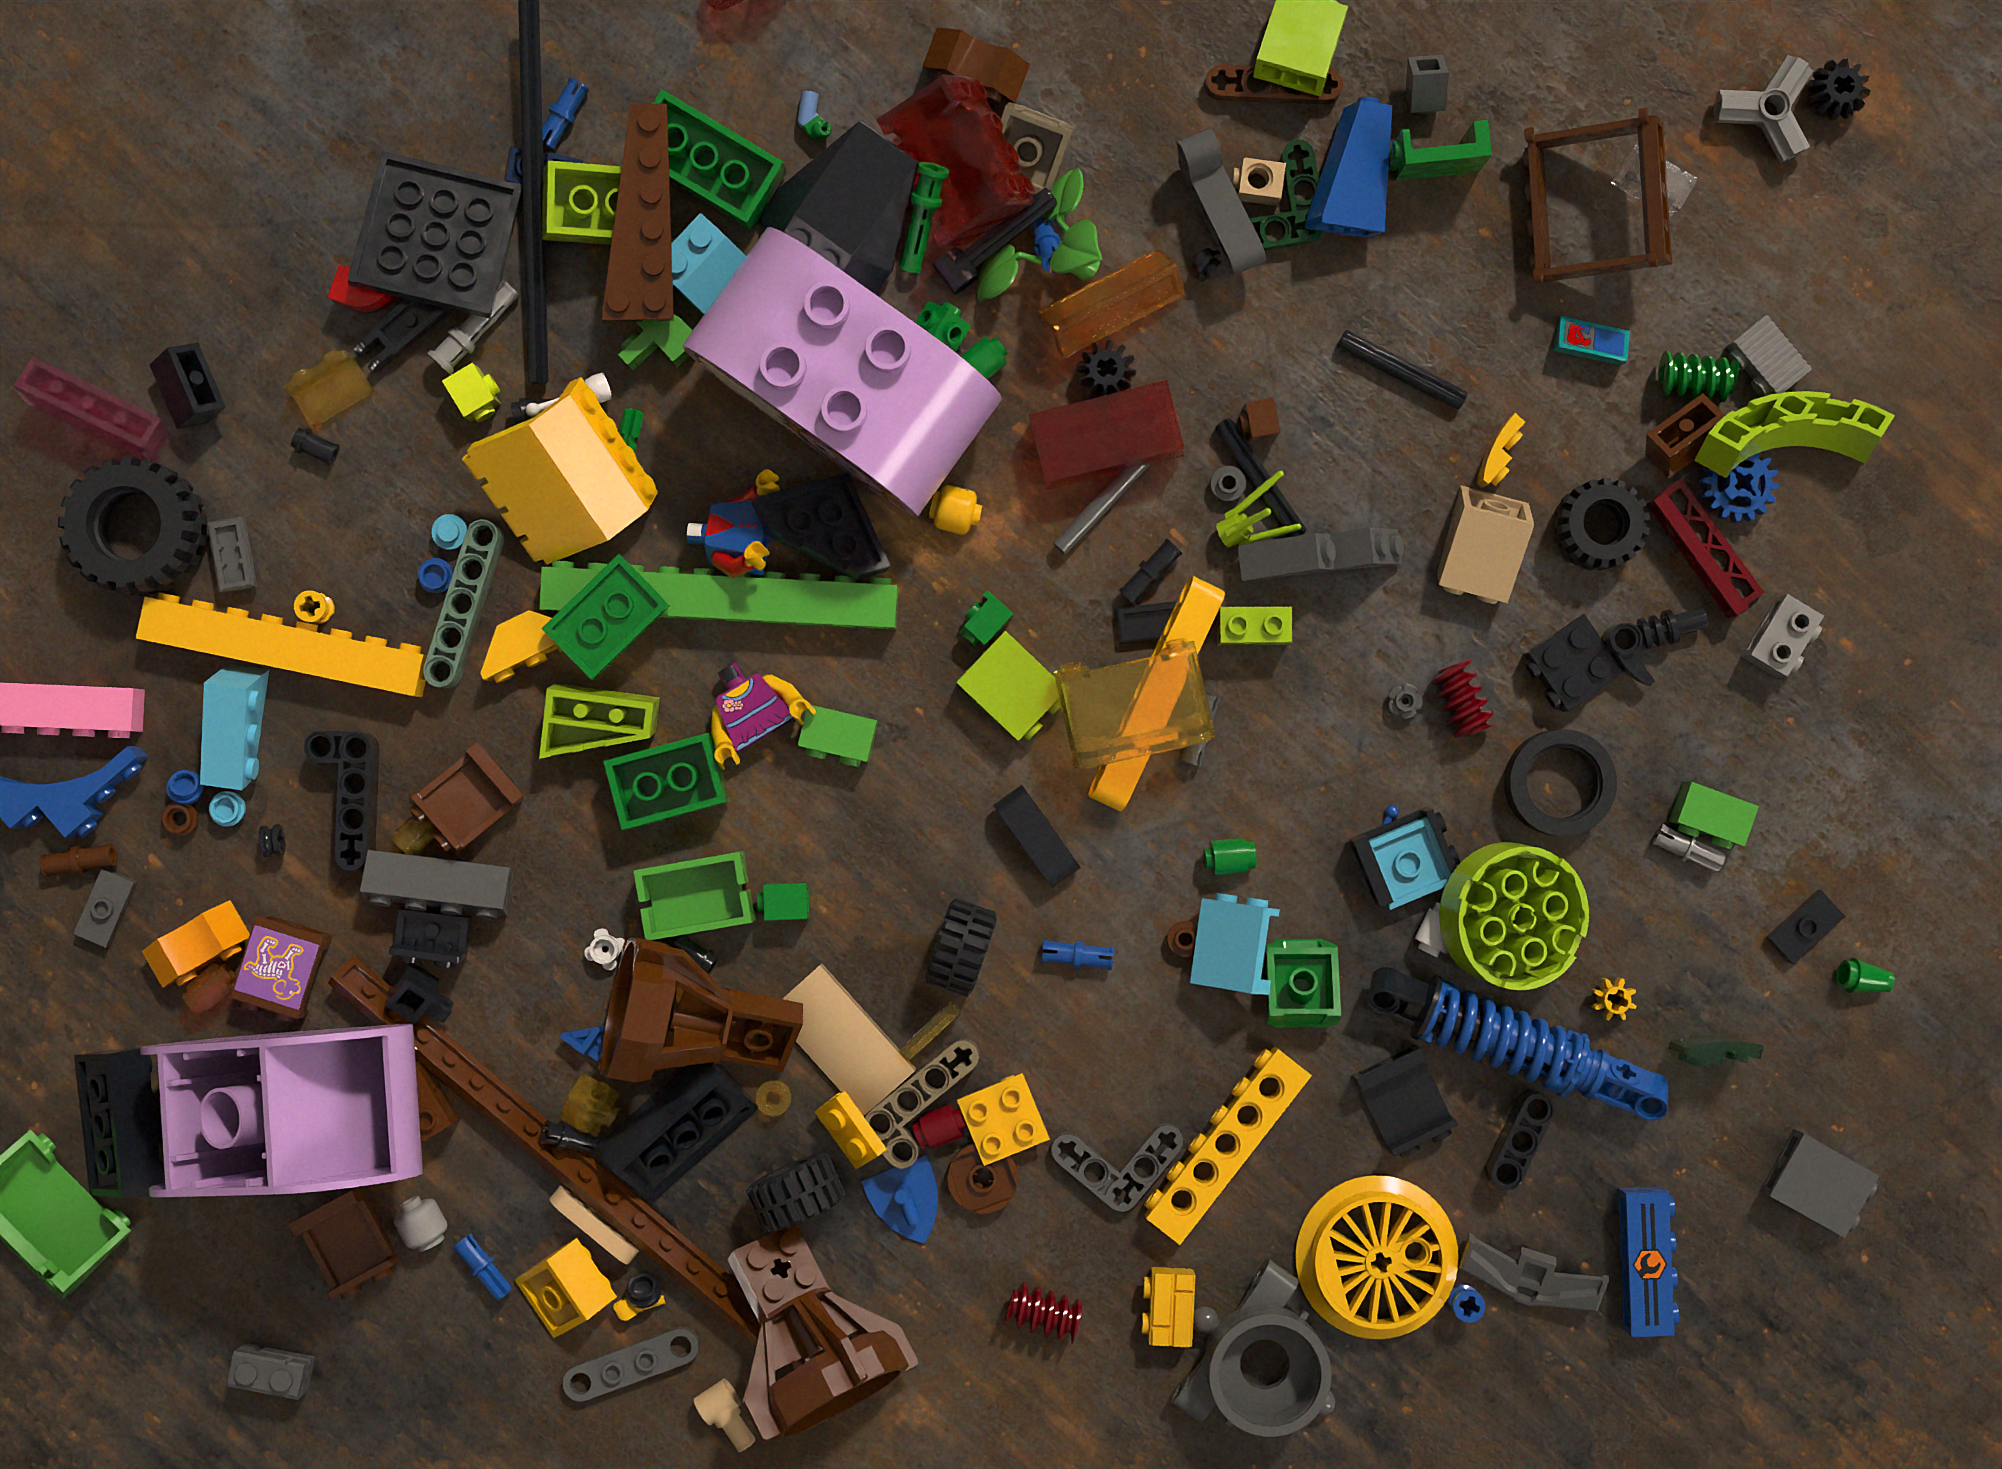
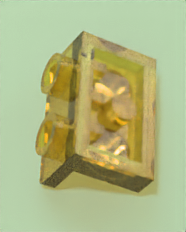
M334 350L327 353L320 359L321 363L310 370L309 368H304L297 371L290 377L291 382L284 385L285 390L294 397L312 427H316L374 392L353 355L345 350Z

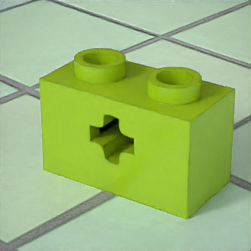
M1220 607L1217 612V645H1288L1292 643V607Z

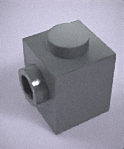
M1443 55L1408 57L1405 96L1411 113L1431 114L1435 111H1446L1449 71Z

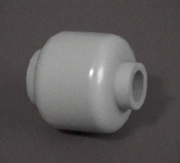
M414 1196L400 1204L401 1212L395 1217L394 1224L407 1248H417L419 1252H422L443 1241L445 1238L443 1233L447 1230V1221L434 1199L421 1200L419 1196Z

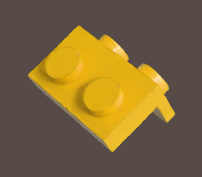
M846 1091L836 1094L814 1111L855 1169L875 1159L887 1149Z

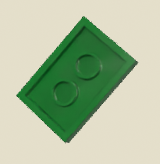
M618 554L541 629L594 681L670 605L621 554Z

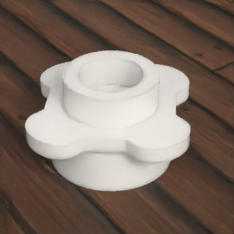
M604 928L598 929L594 932L595 939L591 942L590 947L585 949V957L589 961L594 960L602 964L606 970H612L617 966L616 959L622 951L625 940L609 935L608 931ZM603 946H607L609 948V951L607 953L603 952Z

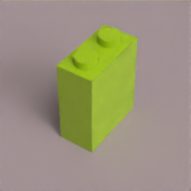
M1276 0L1256 59L1253 77L1321 97L1343 29L1348 6L1340 4L1335 0Z
M1006 631L956 682L1017 741L1022 737L1029 741L1043 726L1038 720L1047 711L1054 715L1067 701L1062 696L1067 689Z

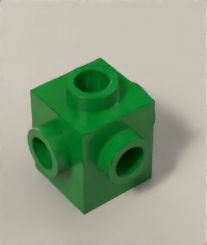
M928 301L915 322L955 353L963 343L964 337L971 327L970 324L960 317L962 311L948 302H944L941 306Z

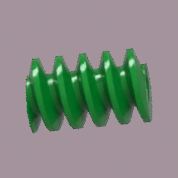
M1664 351L1659 363L1658 381L1660 385H1663L1664 396H1669L1672 388L1677 387L1678 397L1683 398L1687 388L1691 389L1692 399L1697 398L1701 390H1705V396L1710 401L1715 392H1719L1720 402L1725 403L1729 393H1732L1736 386L1739 362L1738 359H1733L1729 363L1726 358L1722 357L1714 361L1712 356H1704L1700 360L1697 354H1691L1686 359L1685 354L1677 352L1672 358L1670 351Z

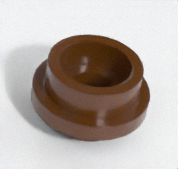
M172 802L163 810L161 817L162 825L171 835L186 836L195 830L198 824V813L191 804L181 805ZM179 812H183L186 816V822L183 825H179L176 821V816Z
M1181 921L1174 924L1167 935L1169 948L1175 954L1182 957L1194 955L1198 926L1189 921ZM1184 932L1190 933L1192 937L1191 943L1187 946L1179 943V936Z

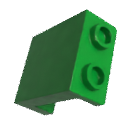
M1488 120L1474 121L1462 137V144L1413 149L1411 147L1410 130L1402 129L1396 140L1393 141L1392 149H1390L1389 171H1394L1395 181L1479 173L1492 156Z

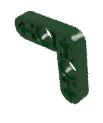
M1296 139L1290 141L1285 146L1281 155V163H1286L1284 182L1289 212L1249 218L1253 227L1259 226L1258 237L1264 251L1311 244L1318 241L1324 233L1323 231L1314 230L1313 234L1309 235L1307 229H1300L1294 233L1296 238H1290L1291 225L1288 220H1294L1293 227L1304 224L1319 183L1313 148L1304 140ZM1294 149H1298L1301 155L1306 154V158L1301 163L1302 173L1310 171V175L1300 174L1291 178L1290 174L1296 175L1298 171L1296 161L1289 160L1288 158L1292 156ZM1298 183L1309 184L1313 189L1312 198L1307 201L1297 199L1294 194V187ZM1270 223L1280 224L1284 229V237L1279 241L1269 240L1265 234V227Z

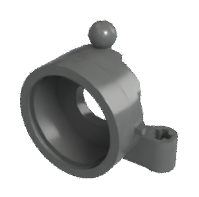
M1267 1259L1256 1272L1245 1298L1234 1312L1230 1311L1219 1320L1217 1312L1210 1307L1205 1306L1196 1309L1193 1317V1329L1202 1335H1210L1205 1347L1206 1352L1196 1368L1178 1384L1171 1396L1170 1403L1198 1423H1202L1217 1404L1219 1410L1226 1417V1425L1231 1427L1234 1424L1245 1432L1263 1437L1288 1435L1309 1424L1316 1416L1329 1415L1334 1410L1336 1399L1330 1391L1332 1373L1327 1351L1314 1329L1305 1321L1309 1316L1306 1311L1302 1310L1296 1314L1283 1308L1294 1293L1299 1279L1272 1260ZM1259 1340H1272L1280 1344L1288 1356V1367L1284 1376L1278 1382L1269 1386H1258L1249 1382L1242 1375L1240 1369V1359L1244 1350L1251 1343Z

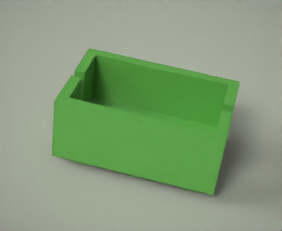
M744 851L633 870L639 902L651 900L652 903L651 907L640 909L645 940H656L756 921L751 889L743 890V884L749 882Z

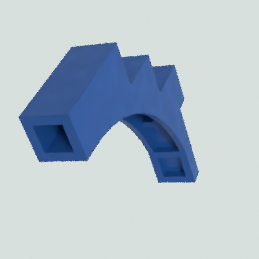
M127 746L102 769L84 777L52 784L24 783L0 776V818L10 829L24 827L29 829L42 820L44 817L43 812L65 838L78 836L83 838L97 828L98 824L96 821L104 815L95 803L101 804L112 797L116 792L114 787L123 779L128 781L135 777L143 768L140 764L148 756L140 747Z

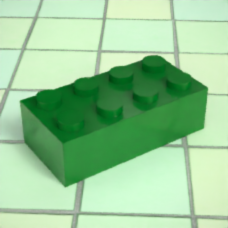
M661 89L652 104H667L670 184L751 232L787 173L784 162Z

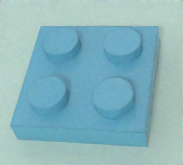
M1427 817L1420 818L1369 840L1394 901L1386 905L1388 909H1394L1446 886L1451 874Z

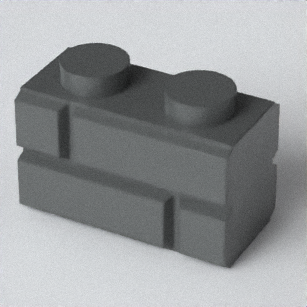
M244 1343L233 1353L227 1386L298 1400L309 1389L315 1356L270 1347L261 1349L259 1345Z

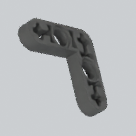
M1171 1123L1159 1124L1120 1170L1116 1169L1081 1138L1071 1132L1058 1134L1052 1142L1051 1152L1059 1165L1108 1206L1116 1211L1125 1212L1136 1205L1180 1152L1183 1146V1137L1175 1125ZM1172 1131L1175 1133L1173 1140L1176 1144L1172 1148L1168 1145L1164 1146L1159 1153L1165 1158L1162 1162H1159L1155 1154L1146 1149L1149 1145H1152L1153 1149L1156 1150L1161 1143L1158 1137L1159 1134L1163 1132L1167 1135ZM1061 1141L1066 1144L1070 1141L1075 1142L1073 1149L1080 1157H1082L1084 1151L1090 1154L1081 1161L1077 1170L1072 1167L1077 1161L1071 1155L1067 1154L1064 1157L1059 1155L1061 1148L1058 1144ZM1143 1157L1151 1159L1154 1163V1171L1147 1177H1141L1134 1171V1164ZM1091 1162H1098L1104 1167V1176L1099 1181H1090L1084 1175L1085 1167ZM1129 1172L1133 1180L1142 1184L1140 1189H1137L1133 1184L1127 1192L1130 1200L1126 1202L1121 1199L1117 1203L1114 1201L1116 1196L1113 1189L1117 1187L1122 1190L1128 1184L1129 1180L1123 1176Z

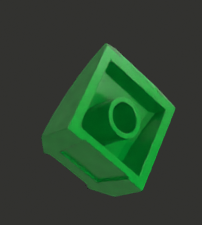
M1277 939L1267 944L1266 980L1271 981L1270 993L1266 995L1267 1024L1277 1028H1326L1337 1025L1341 1018L1337 945L1323 939Z

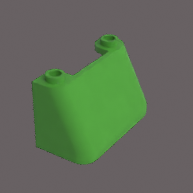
M29 1130L0 1155V1240L57 1297L64 1300L131 1234V1230L128 1228L131 1222L118 1208L113 1212L107 1208L104 1209L56 1161L52 1153L56 1149L53 1142L43 1133L36 1136Z

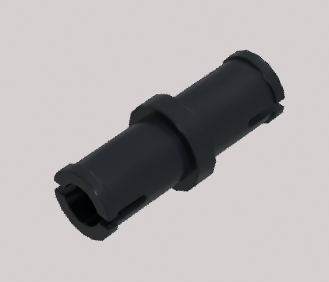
M1167 538L1146 562L1144 560L1138 565L1140 569L1119 589L1134 605L1137 604L1155 582L1159 584L1163 580L1161 576L1183 554Z

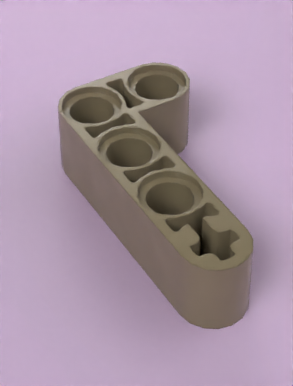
M959 1039L866 1115V1121L887 1148L882 1154L894 1167L900 1169L910 1167L917 1160L920 1153V1145L916 1137L905 1124L973 1070L979 1062L980 1050L972 1040ZM957 1047H960L962 1050L971 1049L972 1054L969 1057L971 1063L967 1064L965 1061H961L953 1069L959 1074L953 1076L950 1067L941 1059L946 1057L947 1062L950 1063L958 1055ZM937 1068L943 1071L946 1076L945 1084L941 1087H932L926 1078L929 1070ZM904 1091L913 1092L918 1098L917 1107L912 1110L904 1109L899 1103L900 1094ZM881 1113L889 1118L890 1128L888 1131L879 1132L873 1128L871 1120L875 1114ZM898 1142H907L912 1147V1157L907 1160L899 1159L894 1153V1145Z

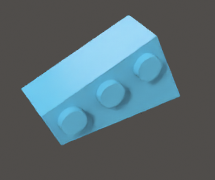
M227 664L204 682L200 785L243 790L252 780L256 779L259 771L257 753L269 669Z

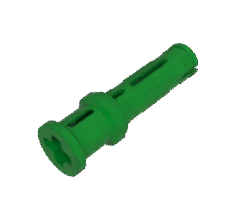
M920 162L918 164L917 170L920 172L916 191L912 192L910 198L914 208L902 260L899 265L900 269L910 273L921 272L934 211L941 207L942 199L940 198L943 181L949 175L947 168L929 162Z

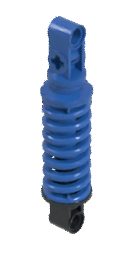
M1389 967L1379 968L1372 974L1367 999L1369 1008L1375 1013L1386 1015L1411 1025L1410 1036L1413 1039H1421L1432 1043L1434 1034L1431 1031L1434 1027L1439 1029L1435 1041L1438 1047H1445L1451 1034L1456 1036L1453 1051L1456 1054H1463L1469 1042L1474 1043L1471 1051L1472 1060L1480 1061L1485 1054L1490 1055L1489 1066L1491 1068H1498L1505 1061L1507 1062L1506 1071L1512 1076L1516 1075L1523 1068L1525 1069L1524 1079L1529 1083L1534 1082L1541 1075L1543 1076L1542 1085L1544 1089L1557 1093L1562 1098H1565L1574 1089L1581 1092L1582 1096L1586 1098L1598 1099L1609 1106L1618 1107L1650 1121L1660 1120L1668 1112L1669 1083L1664 1076L1635 1066L1626 1060L1612 1057L1604 1050L1599 1049L1596 1051L1590 1049V1040L1587 1034L1577 1033L1569 1029L1565 1031L1560 1025H1553L1549 1028L1545 1019L1535 1018L1531 1021V1017L1524 1011H1518L1513 1014V1010L1507 1004H1500L1495 1007L1492 998L1482 997L1478 1000L1477 995L1471 990H1464L1460 993L1456 984L1446 981L1436 974L1428 983Z

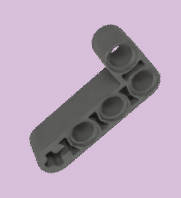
M1207 128L1177 141L1178 163L1182 176L1230 273L1236 275L1266 262V254L1262 243L1223 167L1221 148L1213 130Z

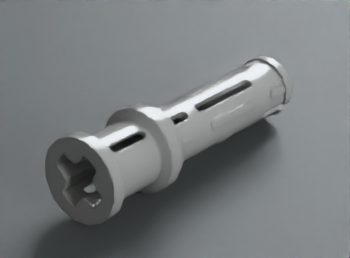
M502 280L498 287L491 319L470 315L458 328H450L447 331L449 336L435 350L430 349L427 354L449 375H452L454 373L453 367L467 353L472 354L476 347L474 343L520 295L507 282Z

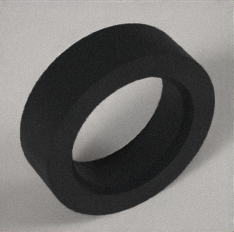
M1567 729L1550 730L1531 736L1514 751L1506 767L1504 789L1510 808L1523 824L1542 834L1572 836L1595 827L1610 811L1617 791V775L1610 755L1598 741L1579 731ZM1553 748H1566L1579 754L1589 765L1593 776V790L1587 804L1579 812L1564 818L1552 817L1539 810L1531 800L1527 788V777L1531 765L1538 756Z

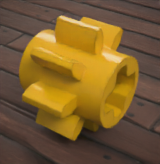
M1618 977L1615 984L1612 985L1607 978H1602L1603 986L1599 990L1591 989V992L1596 995L1597 1000L1591 1007L1595 1010L1604 1009L1603 1019L1608 1021L1612 1018L1613 1013L1619 1019L1626 1020L1624 1012L1629 1008L1636 1009L1637 1007L1631 1003V995H1634L1636 990L1632 988L1624 989L1625 979ZM1614 994L1619 997V1003L1615 1004L1608 1001V995Z

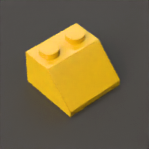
M577 1238L514 1279L553 1338L587 1321L617 1297L611 1289L609 1280L600 1273L592 1261L588 1249Z

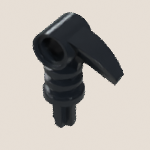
M1702 608L1676 615L1670 609L1661 612L1660 619L1655 615H1651L1648 622L1640 618L1637 620L1636 625L1621 623L1611 626L1604 632L1602 641L1627 675L1646 686H1651L1656 681L1640 662L1639 653L1642 650L1651 649L1653 642L1658 647L1662 646L1664 639L1670 645L1677 644L1680 641V635L1706 629L1709 626V619L1706 611ZM1619 630L1624 631L1629 637V644L1626 649L1619 648L1615 643V635Z

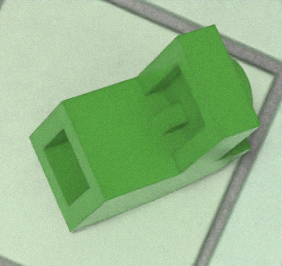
M674 315V321L636 322L643 332L640 335L634 333L627 338L621 345L623 350L618 354L634 370L659 347L678 368L690 357L682 348V345L691 334L692 329L676 315Z

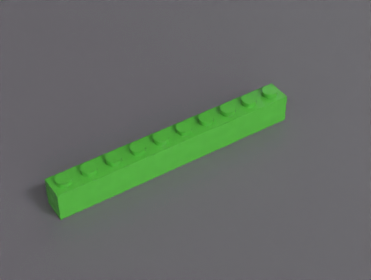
M552 561V567H542L539 609L545 612H559L608 564L588 563L587 569L573 568L574 562ZM631 565L670 605L659 618L897 629L899 588L897 585H891V579L870 578V584L856 583V580L848 576H835L834 582L820 581L821 575L799 574V580L785 579V573L764 572V578H752L750 573H744L732 578L730 576H715L714 569L694 568L693 574H679L680 568L659 566L658 573L644 572V566Z

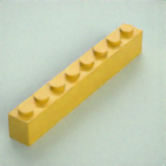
M158 592L157 599L144 597L136 634L137 639L416 697L423 696L426 682L423 670L427 655L420 654L422 649L420 646L400 643L399 649L386 647V639L367 635L365 642L352 640V632L331 628L330 635L317 632L318 625L297 621L295 628L282 625L284 618L262 614L261 621L248 618L249 611L227 607L226 613L213 611L215 604L193 600L192 606L179 604V596Z

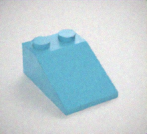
M700 213L672 243L673 288L704 315L746 258V255Z

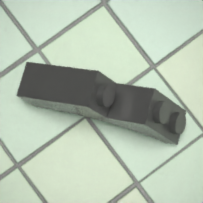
M1369 527L1333 534L1312 533L1239 545L1242 581H1263L1320 572L1402 564L1401 556L1404 553V543L1398 533V529Z

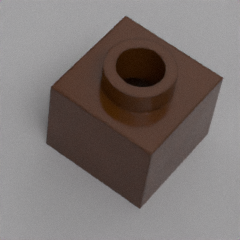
M1274 398L1245 403L1243 413L1238 414L1241 433L1248 434L1249 442L1277 437L1280 433Z

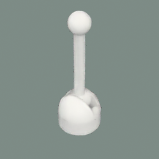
M603 373L592 375L585 380L587 386L595 392L599 403L611 400L610 387ZM559 398L541 404L529 403L526 406V413L530 417H535L540 411L549 407Z

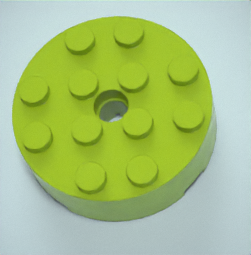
M1500 842L1476 850L1456 867L1446 883L1442 894L1439 923L1442 939L1448 953L1466 973L1474 978L1506 989L1530 990L1554 981L1577 958L1574 954L1582 937L1586 938L1588 930L1589 906L1587 895L1579 876L1564 859L1542 848L1519 843Z

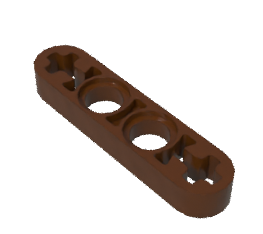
M1216 65L1209 70L1205 80V90L1208 95L1213 99L1223 101L1325 105L1336 101L1343 88L1342 77L1333 69H1329L1327 79H1329V84L1335 86V88H1332L1328 95L1324 94L1323 90L1321 97L1305 94L1303 91L1289 94L1283 90L1282 85L1265 81L1266 88L1258 93L1252 92L1248 89L1246 80L1254 74L1255 65ZM1221 74L1224 75L1225 81L1236 82L1237 74H1241V92L1235 91L1237 84H1226L1224 90H1218V85L1212 83V81H1215L1217 76Z

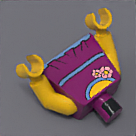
M735 662L718 672L727 691L715 698L717 705L712 709L711 735L716 749L714 757L722 770H725L723 763L728 757H732L737 765L740 763V758L736 752L745 750L794 719L803 725L804 722L801 720V714L805 710H809L815 715L816 710L801 696L792 684L772 674L762 676L760 673H756L746 679Z

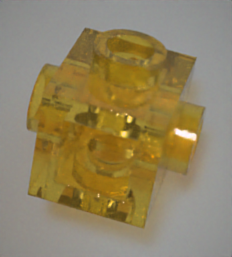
M582 1073L567 1096L559 1118L569 1122L577 1130L587 1132L597 1138L603 1126L610 1128L617 1117L620 1109L615 1107L620 1093L612 1089L608 1084L598 1082Z

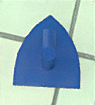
M927 1154L918 1157L913 1165L908 1168L900 1169L894 1167L861 1181L867 1198L876 1214L890 1228L902 1236L925 1244L933 1228L938 1208V1187Z

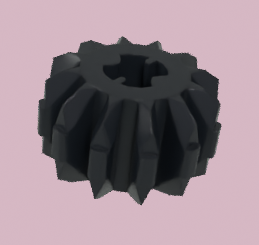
M1848 58L1842 59L1838 64L1834 60H1829L1824 64V68H1818L1813 72L1815 80L1808 84L1807 89L1815 93L1808 99V103H1818L1820 105L1816 115H1822L1827 110L1830 121L1836 120L1839 115L1843 119H1849L1853 116V111H1860L1865 106L1863 99L1870 95L1871 90L1862 85L1869 81L1870 76H1859L1858 72L1861 69V64H1856L1854 67L1849 68ZM1838 86L1842 89L1840 93H1837L1835 90Z
M1112 340L1106 341L1105 350H1101L1098 342L1092 343L1094 355L1084 350L1081 353V357L1087 363L1077 364L1076 371L1086 373V375L1079 378V385L1092 384L1087 391V395L1090 397L1095 394L1097 389L1102 390L1100 395L1101 401H1106L1109 390H1111L1115 399H1119L1121 391L1118 385L1125 390H1130L1132 384L1126 378L1135 377L1137 372L1133 368L1126 367L1134 362V356L1121 357L1126 349V346L1123 344L1117 348L1116 352L1112 351ZM1109 363L1113 366L1112 373H1116L1114 376L1111 374H1107L1105 377L1099 375L1101 368H1097L1099 365L1106 367Z

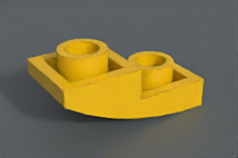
M1516 413L1504 422L1486 450L1477 484L1481 488L1487 486L1490 482L1496 486L1510 471L1506 464L1512 457L1502 448L1505 447L1509 450L1523 435L1518 430L1524 425L1525 421Z

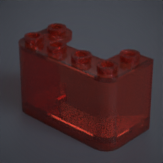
M942 75L877 119L883 134H896L902 141L898 144V147L909 152L919 163H934L949 170L948 178L944 179L940 198L942 199L941 207H939L938 212L932 215L935 221H941L940 226L932 231L939 247L965 246L1029 206L1034 200V186L1030 179L1023 174L1018 164V153L1007 142L1002 132L1003 123L1001 119L991 110L986 99L988 95L984 85L978 79L973 80L968 76Z

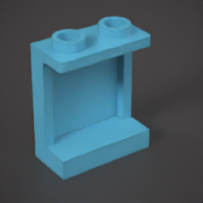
M1216 893V900L1202 898L1190 983L1251 994L1269 995L1271 981L1261 979L1269 918L1270 916L1279 917L1280 909L1268 908V900L1247 898L1246 904L1237 903L1238 896Z

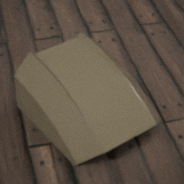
M1009 102L1005 106L982 172V177L993 190L1027 202L1043 188L1052 191L1075 127L1065 121L1058 120L1026 106Z

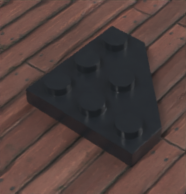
M849 473L758 496L752 502L765 535L854 580L886 572L891 566Z

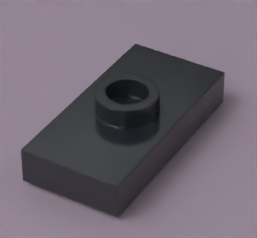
M1817 890L1766 938L1790 964H1794L1846 916L1822 890Z

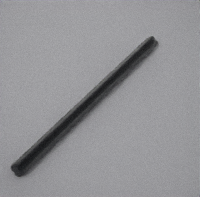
M518 0L527 369L529 384L544 385L549 381L546 253L545 240H542L543 133L539 0Z

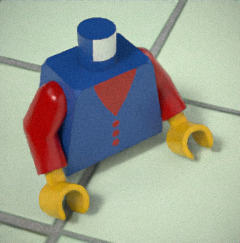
M769 469L763 470L756 478V485L747 492L724 503L712 505L710 507L708 524H688L687 543L704 545L708 563L732 578L744 573L764 575L766 558L770 554L768 551L770 537L765 535L752 502L758 496L780 491V487L775 484L779 480V476Z

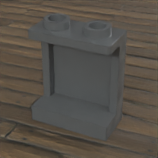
M1793 1129L1759 1191L1845 1238L1848 1232L1851 1233L1857 1227L1860 1221L1859 1212L1865 1201H1869L1874 1196L1878 1186L1876 1181L1879 1175L1812 1137Z

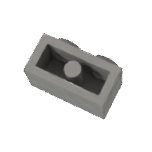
M1789 594L1777 596L1741 657L1776 678L1788 677L1789 674L1794 675L1803 663L1804 657L1801 654L1807 644H1813L1821 633L1822 627L1819 624L1824 615Z

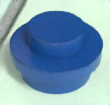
M432 558L420 566L418 581L421 587L430 593H443L448 590L454 571L445 560Z
M181 770L174 773L167 782L168 796L173 802L181 805L196 802L204 791V785H200V776L189 770Z

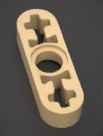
M561 1184L549 1198L557 1210L619 1261L629 1264L640 1251L634 1243L564 1184Z

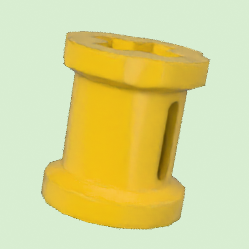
M304 591L296 597L294 611L305 622L324 624L334 614L335 605L332 599L323 593ZM314 601L319 602L320 608L315 609L314 613H310L309 607L314 606Z

